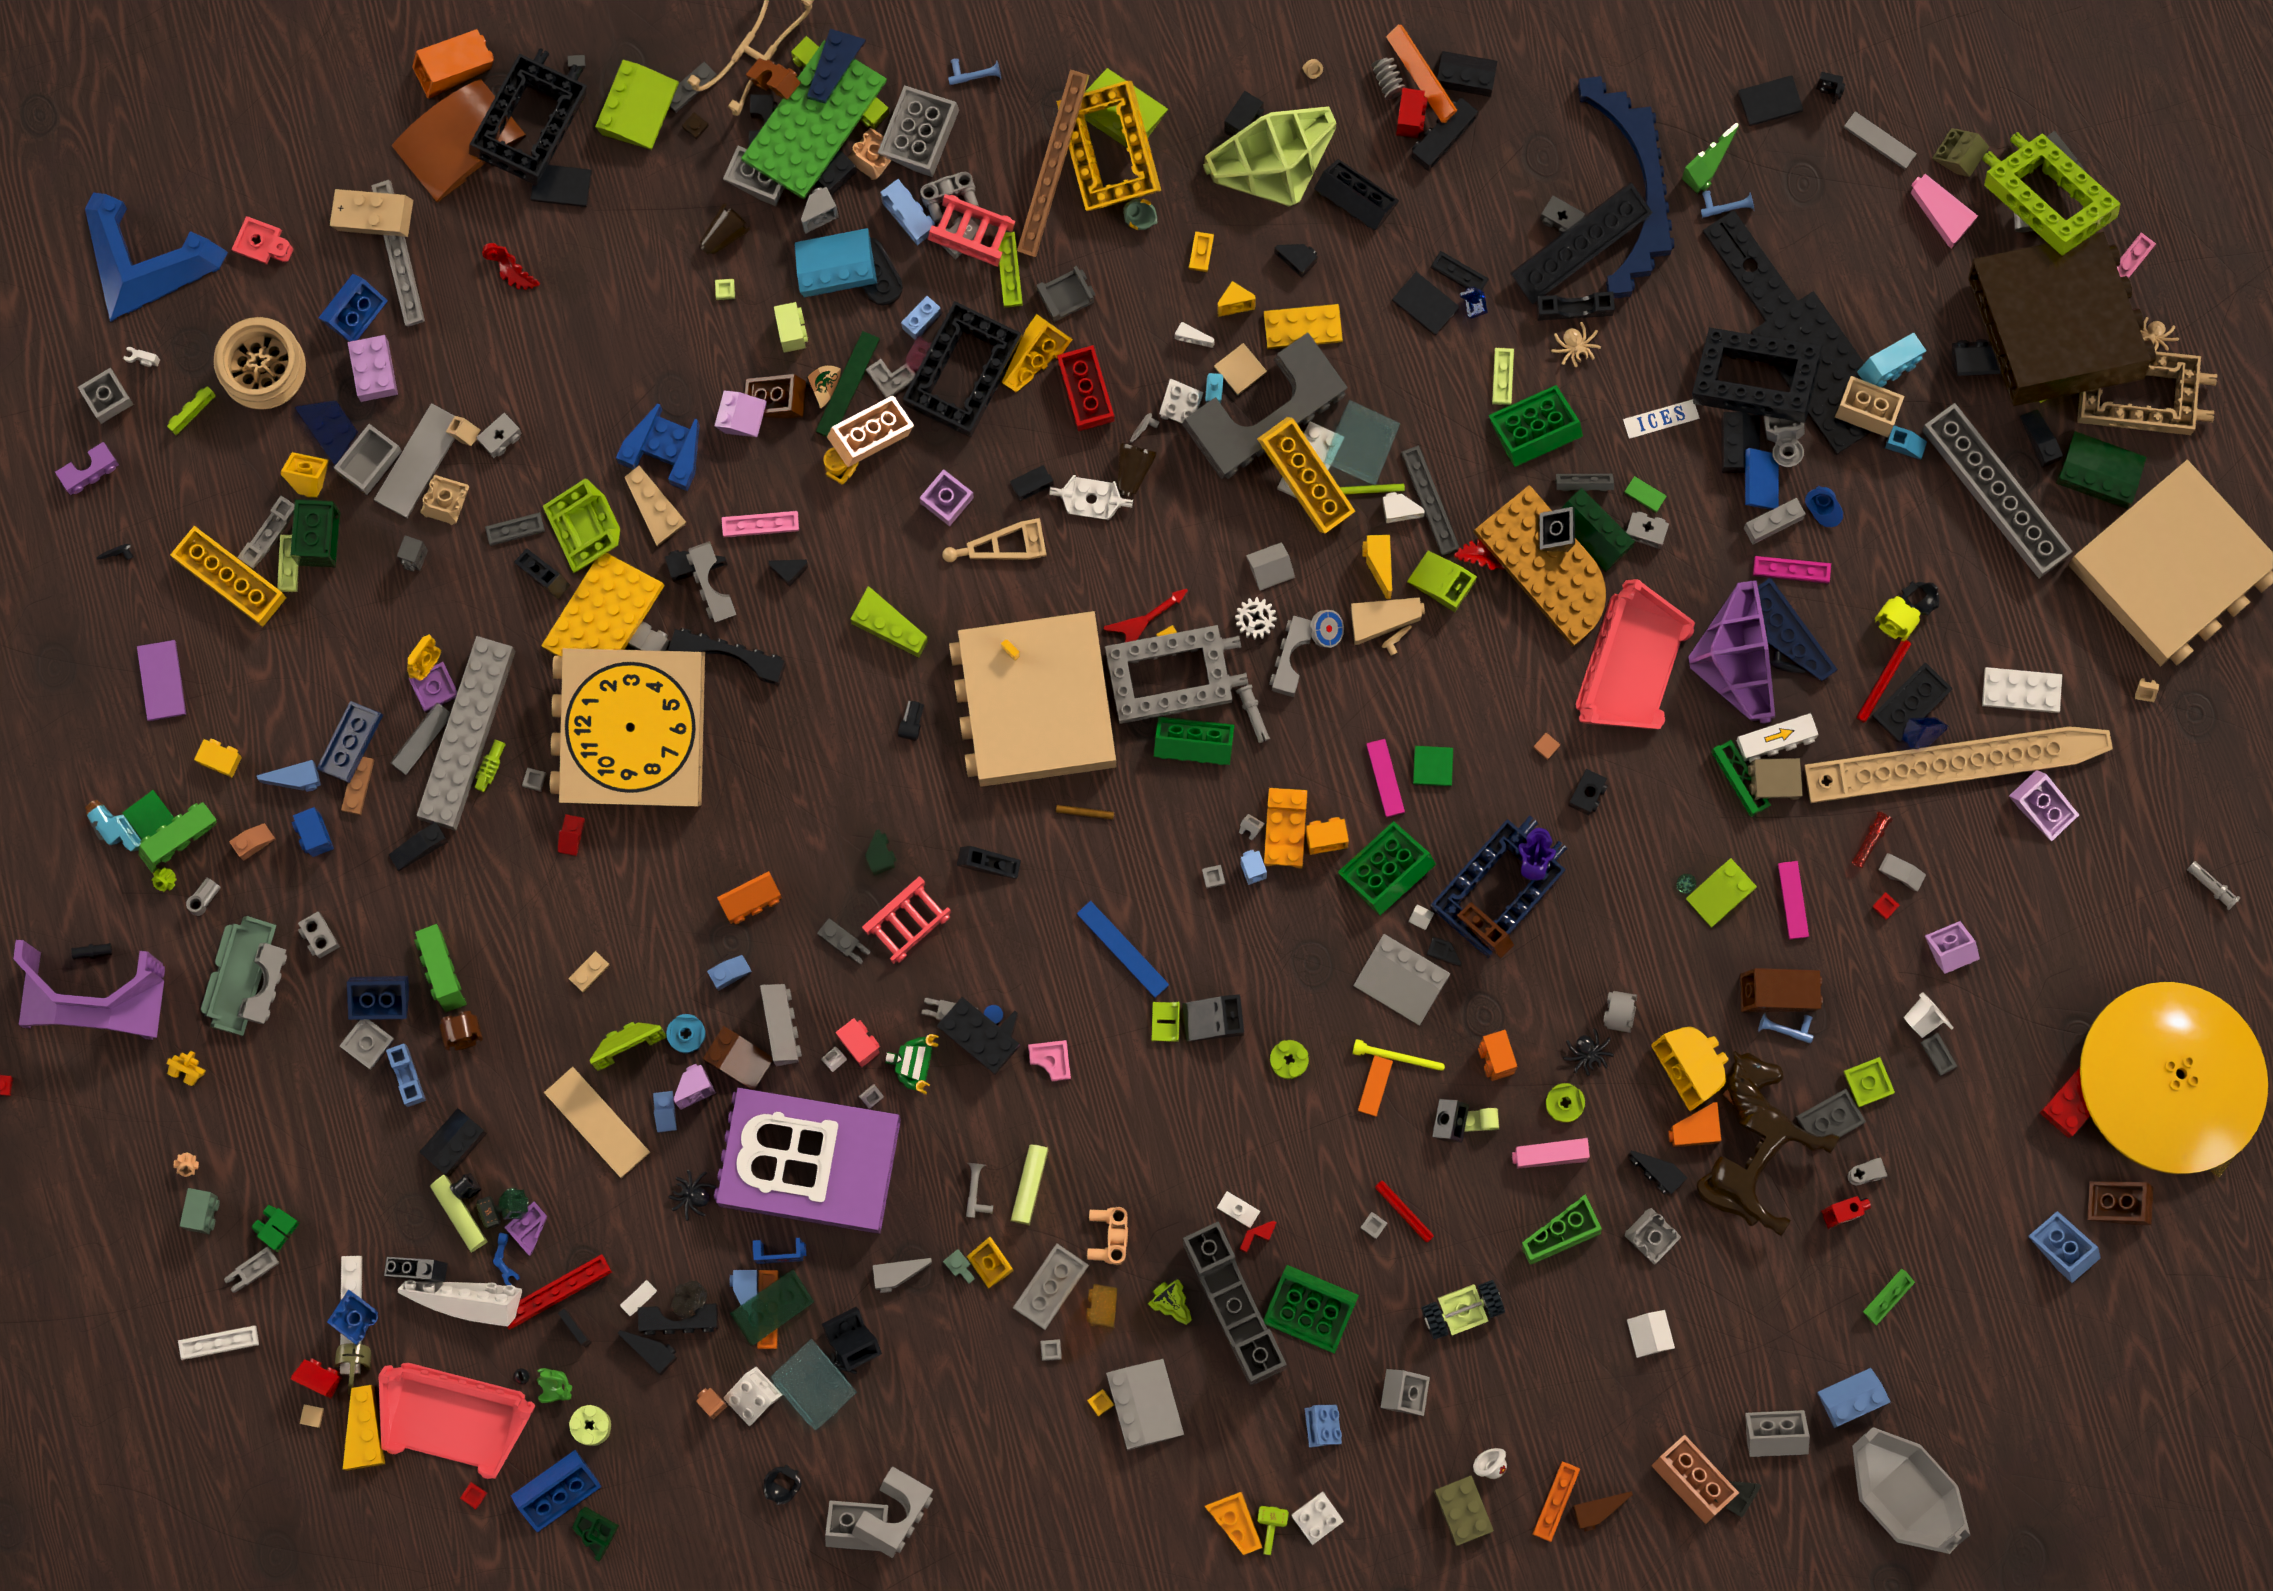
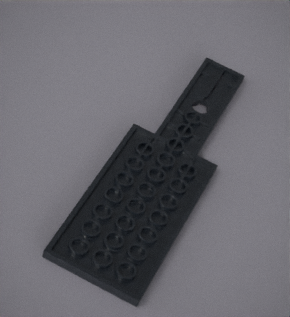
M1734 210L1703 229L1702 232L1765 321L1751 331L1752 335L1821 346L1822 357L1808 415L1835 454H1839L1870 434L1872 431L1835 418L1850 377L1853 376L1862 380L1857 371L1863 366L1864 361L1816 293L1813 291L1799 301L1796 299ZM1747 259L1756 261L1758 265L1757 270L1754 272L1745 271L1743 268L1744 261ZM1773 364L1791 390L1796 369Z

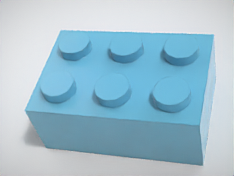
M1912 333L1869 357L1857 373L1863 381L1883 387L1887 384V380L1891 379L1894 381L1902 375L1903 371L1910 372L1916 367L1915 364L1923 359L1922 356L1926 349L1915 333Z

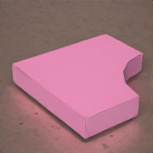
M1066 1040L1028 1045L1030 1065H1038L1044 1068L1049 1073L1051 1081L1071 1079Z

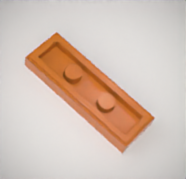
M1374 1055L1358 1112L1377 1116L1393 1063L1392 1060Z

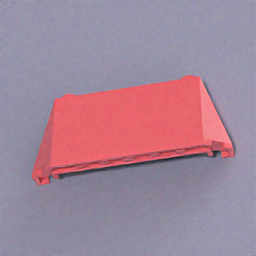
M1626 580L1622 584L1623 589L1620 593H1614L1609 600L1575 705L1577 710L1580 711L1579 720L1582 723L1661 729L1665 722L1664 711L1660 710L1659 707L1680 643L1693 635L1695 622L1640 580Z
M403 1363L398 1368H393L391 1365L384 1366L378 1377L382 1450L390 1454H398L407 1448L477 1466L478 1473L486 1479L496 1478L535 1409V1404L532 1401L527 1402L525 1395L520 1391L412 1363Z

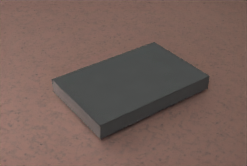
M1847 1088L1795 1117L1803 1130L1816 1136H1826L1833 1133L1841 1137L1866 1123Z

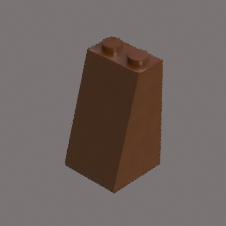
M1754 968L1740 974L1741 1012H1814L1821 1009L1823 1004L1820 970Z

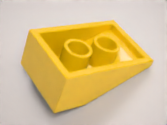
M1368 535L1366 541H1363L1362 556L1366 557V563L1386 599H1391L1390 535Z

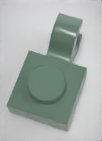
M959 1249L943 1261L955 1277L961 1274L968 1283L975 1279L967 1270L971 1264Z

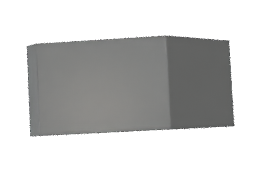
M1888 853L1879 868V871L1888 878L1901 881L1911 890L1917 892L1926 876L1914 865Z

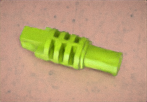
M494 740L489 755L484 756L475 777L478 779L475 785L477 790L484 792L488 783H492L500 765L499 758L506 746L505 743Z

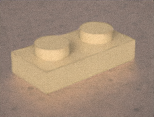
M595 951L569 977V980L584 992L610 964Z

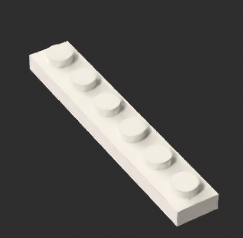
M362 1256L341 1257V1300L348 1289L362 1299ZM341 1334L340 1345L353 1343ZM353 1350L352 1355H344V1356H358V1355H355V1350ZM350 1363L340 1364V1374H349ZM355 1364L354 1374H361V1364Z

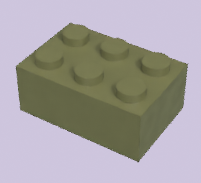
M1472 1475L1434 1490L1456 1546L1494 1531Z

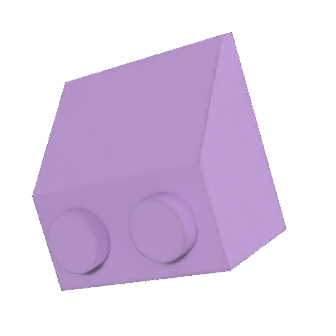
M724 391L714 426L726 434L757 437L767 401L741 392Z
M1961 921L1925 935L1936 963L1944 974L1980 959L1976 941Z

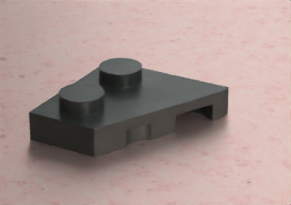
M1729 1481L1739 1494L1725 1508L1743 1518L1762 1485Z

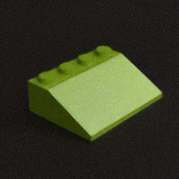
M622 60L595 127L603 136L652 150L679 82L640 64Z
M1107 68L1085 93L1126 80ZM1134 86L1148 138L1167 113L1168 108ZM1117 105L1084 115L1086 121L1128 148L1125 134L1122 133L1123 127L1120 116L1116 112Z

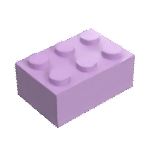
M382 335L348 342L359 400L363 402L398 395L389 343L386 336Z

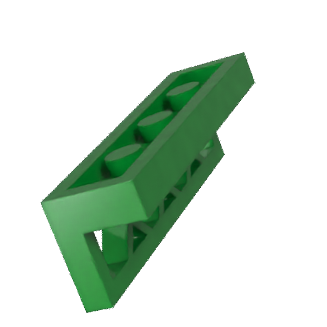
M1732 740L1712 749V755L1750 817L1771 806L1767 798H1761L1764 805L1758 808L1752 795L1744 786L1743 779L1751 781V776L1748 775V766ZM1730 746L1733 751L1732 759L1727 758L1723 749ZM1733 763L1742 766V776L1736 773Z

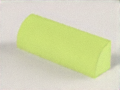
M1029 1145L1011 1217L1013 1222L1030 1226L1048 1154L1047 1147Z
M442 1175L430 1187L472 1253L488 1241L463 1201L452 1193L450 1189L451 1182L448 1177Z

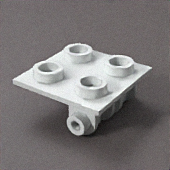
M1170 379L1159 413L1161 418L1165 420L1170 418L1183 423L1186 417L1198 410L1203 392Z
M1323 1491L1291 1515L1312 1545L1344 1522Z

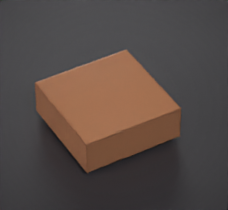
M1545 733L1533 748L1548 760L1560 747V744L1549 734Z

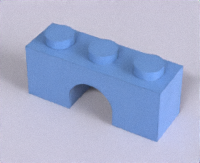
M401 1044L387 1049L386 1052L391 1067L398 1079V1087L404 1104L410 1107L426 1101L408 1046Z

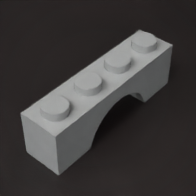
M710 541L689 548L690 554L686 556L689 564H694L696 572H693L696 583H701L702 590L699 591L702 600H707L709 605L706 608L709 619L713 618L714 622L736 615L730 595L716 592L708 582L709 570L717 561Z
M1293 616L1292 621L1288 620L1285 630L1288 631L1287 639L1283 638L1280 647V649H1283L1282 656H1278L1275 667H1278L1277 673L1272 674L1269 684L1273 685V692L1294 697L1300 675L1292 669L1290 656L1297 647L1310 644L1312 638L1311 620Z
M267 943L259 944L254 962L263 972V986L255 996L242 1000L238 1018L258 1024H264L270 1016V1010L268 1009L276 996L274 989L281 979L280 969L287 959L286 949Z

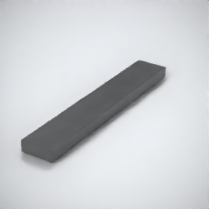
M1419 445L1402 451V458L1442 557L1458 551L1460 547Z

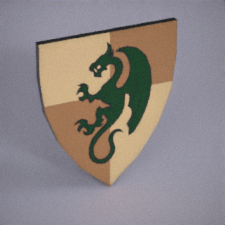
M821 366L806 376L805 388L812 389L820 409L831 399L840 380L841 369L838 367Z

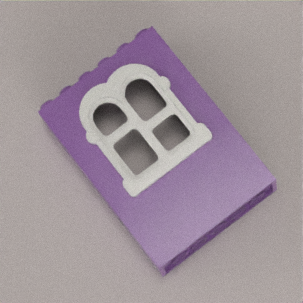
M737 1088V1092H734L732 1096L734 1110L730 1111L728 1123L731 1125L730 1131L727 1130L725 1134L727 1148L726 1150L723 1149L721 1161L724 1163L723 1169H719L718 1172L720 1186L715 1189L714 1199L719 1207L881 1234L901 1122L900 1116L898 1114ZM765 1124L791 1127L793 1132L789 1150L784 1151L762 1146L757 1140L758 1129ZM802 1130L823 1133L820 1155L814 1156L798 1152L799 1138ZM766 1155L777 1158L775 1177L772 1181L762 1180L753 1175L751 1164L756 1157ZM786 1160L816 1164L818 1169L815 1185L810 1188L783 1183L782 1177Z

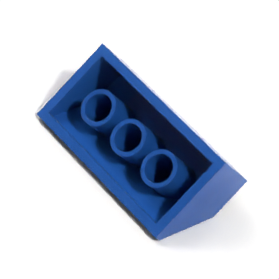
M574 1450L513 1493L511 1497L518 1510L534 1530L539 1532L602 1486L579 1453Z

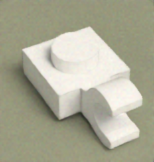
M127 347V351L133 354L131 357L124 356L126 362L132 363L139 360L140 364L146 367H151L152 365L158 367L160 359L156 354Z

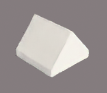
M1416 905L1409 922L1426 930L1434 913Z
M834 1047L821 1060L834 1072L847 1059L837 1047Z

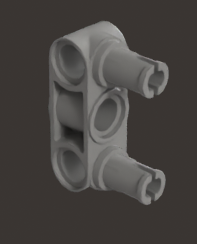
M960 172L940 178L937 181L925 184L920 191L923 204L929 209L934 223L940 222L943 217L939 203L943 202L945 194L956 197L962 195L967 203L979 207L974 193L975 185L971 174L968 172ZM966 179L969 181V184L964 186L960 182ZM927 192L934 193L930 198L924 196Z

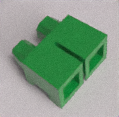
M268 1205L263 1211V1214L270 1218L268 1222L263 1224L257 1220L251 1228L258 1234V1238L274 1251L279 1252L289 1238L274 1227H277L290 1237L300 1222L283 1210Z

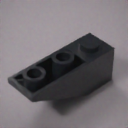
M1632 1150L1628 1154L1630 1162L1636 1167L1640 1166L1644 1170L1643 1175L1649 1181L1654 1180L1658 1184L1657 1189L1663 1195L1667 1193L1670 1196L1687 1179L1673 1163Z
M387 1257L384 1276L445 1282L448 1263L429 1259Z

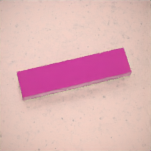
M1755 556L1753 576L1820 583L1830 582L1831 563Z
M1382 739L1367 743L1368 753L1386 817L1405 813L1386 740Z
M1798 861L1778 863L1789 940L1809 937Z

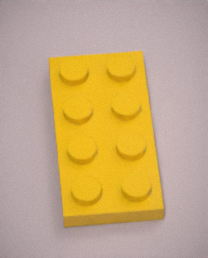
M1339 304L1264 311L1267 349L1286 348L1307 332L1317 345L1343 341Z

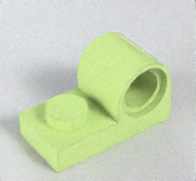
M1497 1108L1468 1111L1464 1132L1499 1130Z

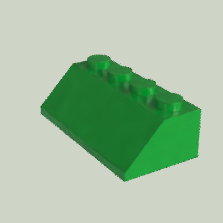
M1158 717L1154 757L1230 765L1234 725Z

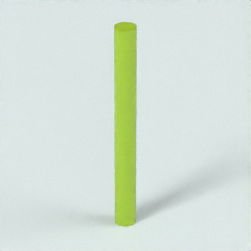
M1404 484L1340 487L1345 495L1405 491Z

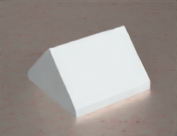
M1665 1310L1627 1319L1637 1358L1675 1348Z

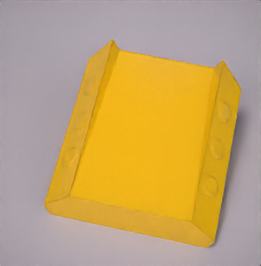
M430 634L422 637L408 657L407 672L410 679L423 680L438 661L441 650L435 646V640L431 638Z

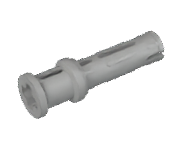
M1247 685L1236 690V693L1240 695L1243 703L1242 708L1247 710L1258 743H1262L1264 740H1269L1270 737L1257 708L1259 702L1253 695L1252 685Z
M2196 861L2187 869V871L2214 893V898L2223 902L2228 910L2240 899L2239 896L2236 897L2228 890L2227 885L2220 884Z

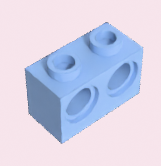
M926 296L901 322L902 329L913 339L917 340L942 315L941 308Z
M1250 850L1243 853L1240 864L1248 885L1266 879L1267 870L1260 852Z

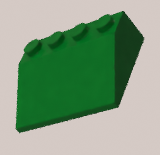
M1557 385L1488 415L1514 467L1583 437L1580 421Z
M1393 821L1340 869L1338 874L1380 916L1429 872L1436 863L1424 847Z
M1286 1265L1263 1321L1268 1326L1335 1354L1359 1295Z

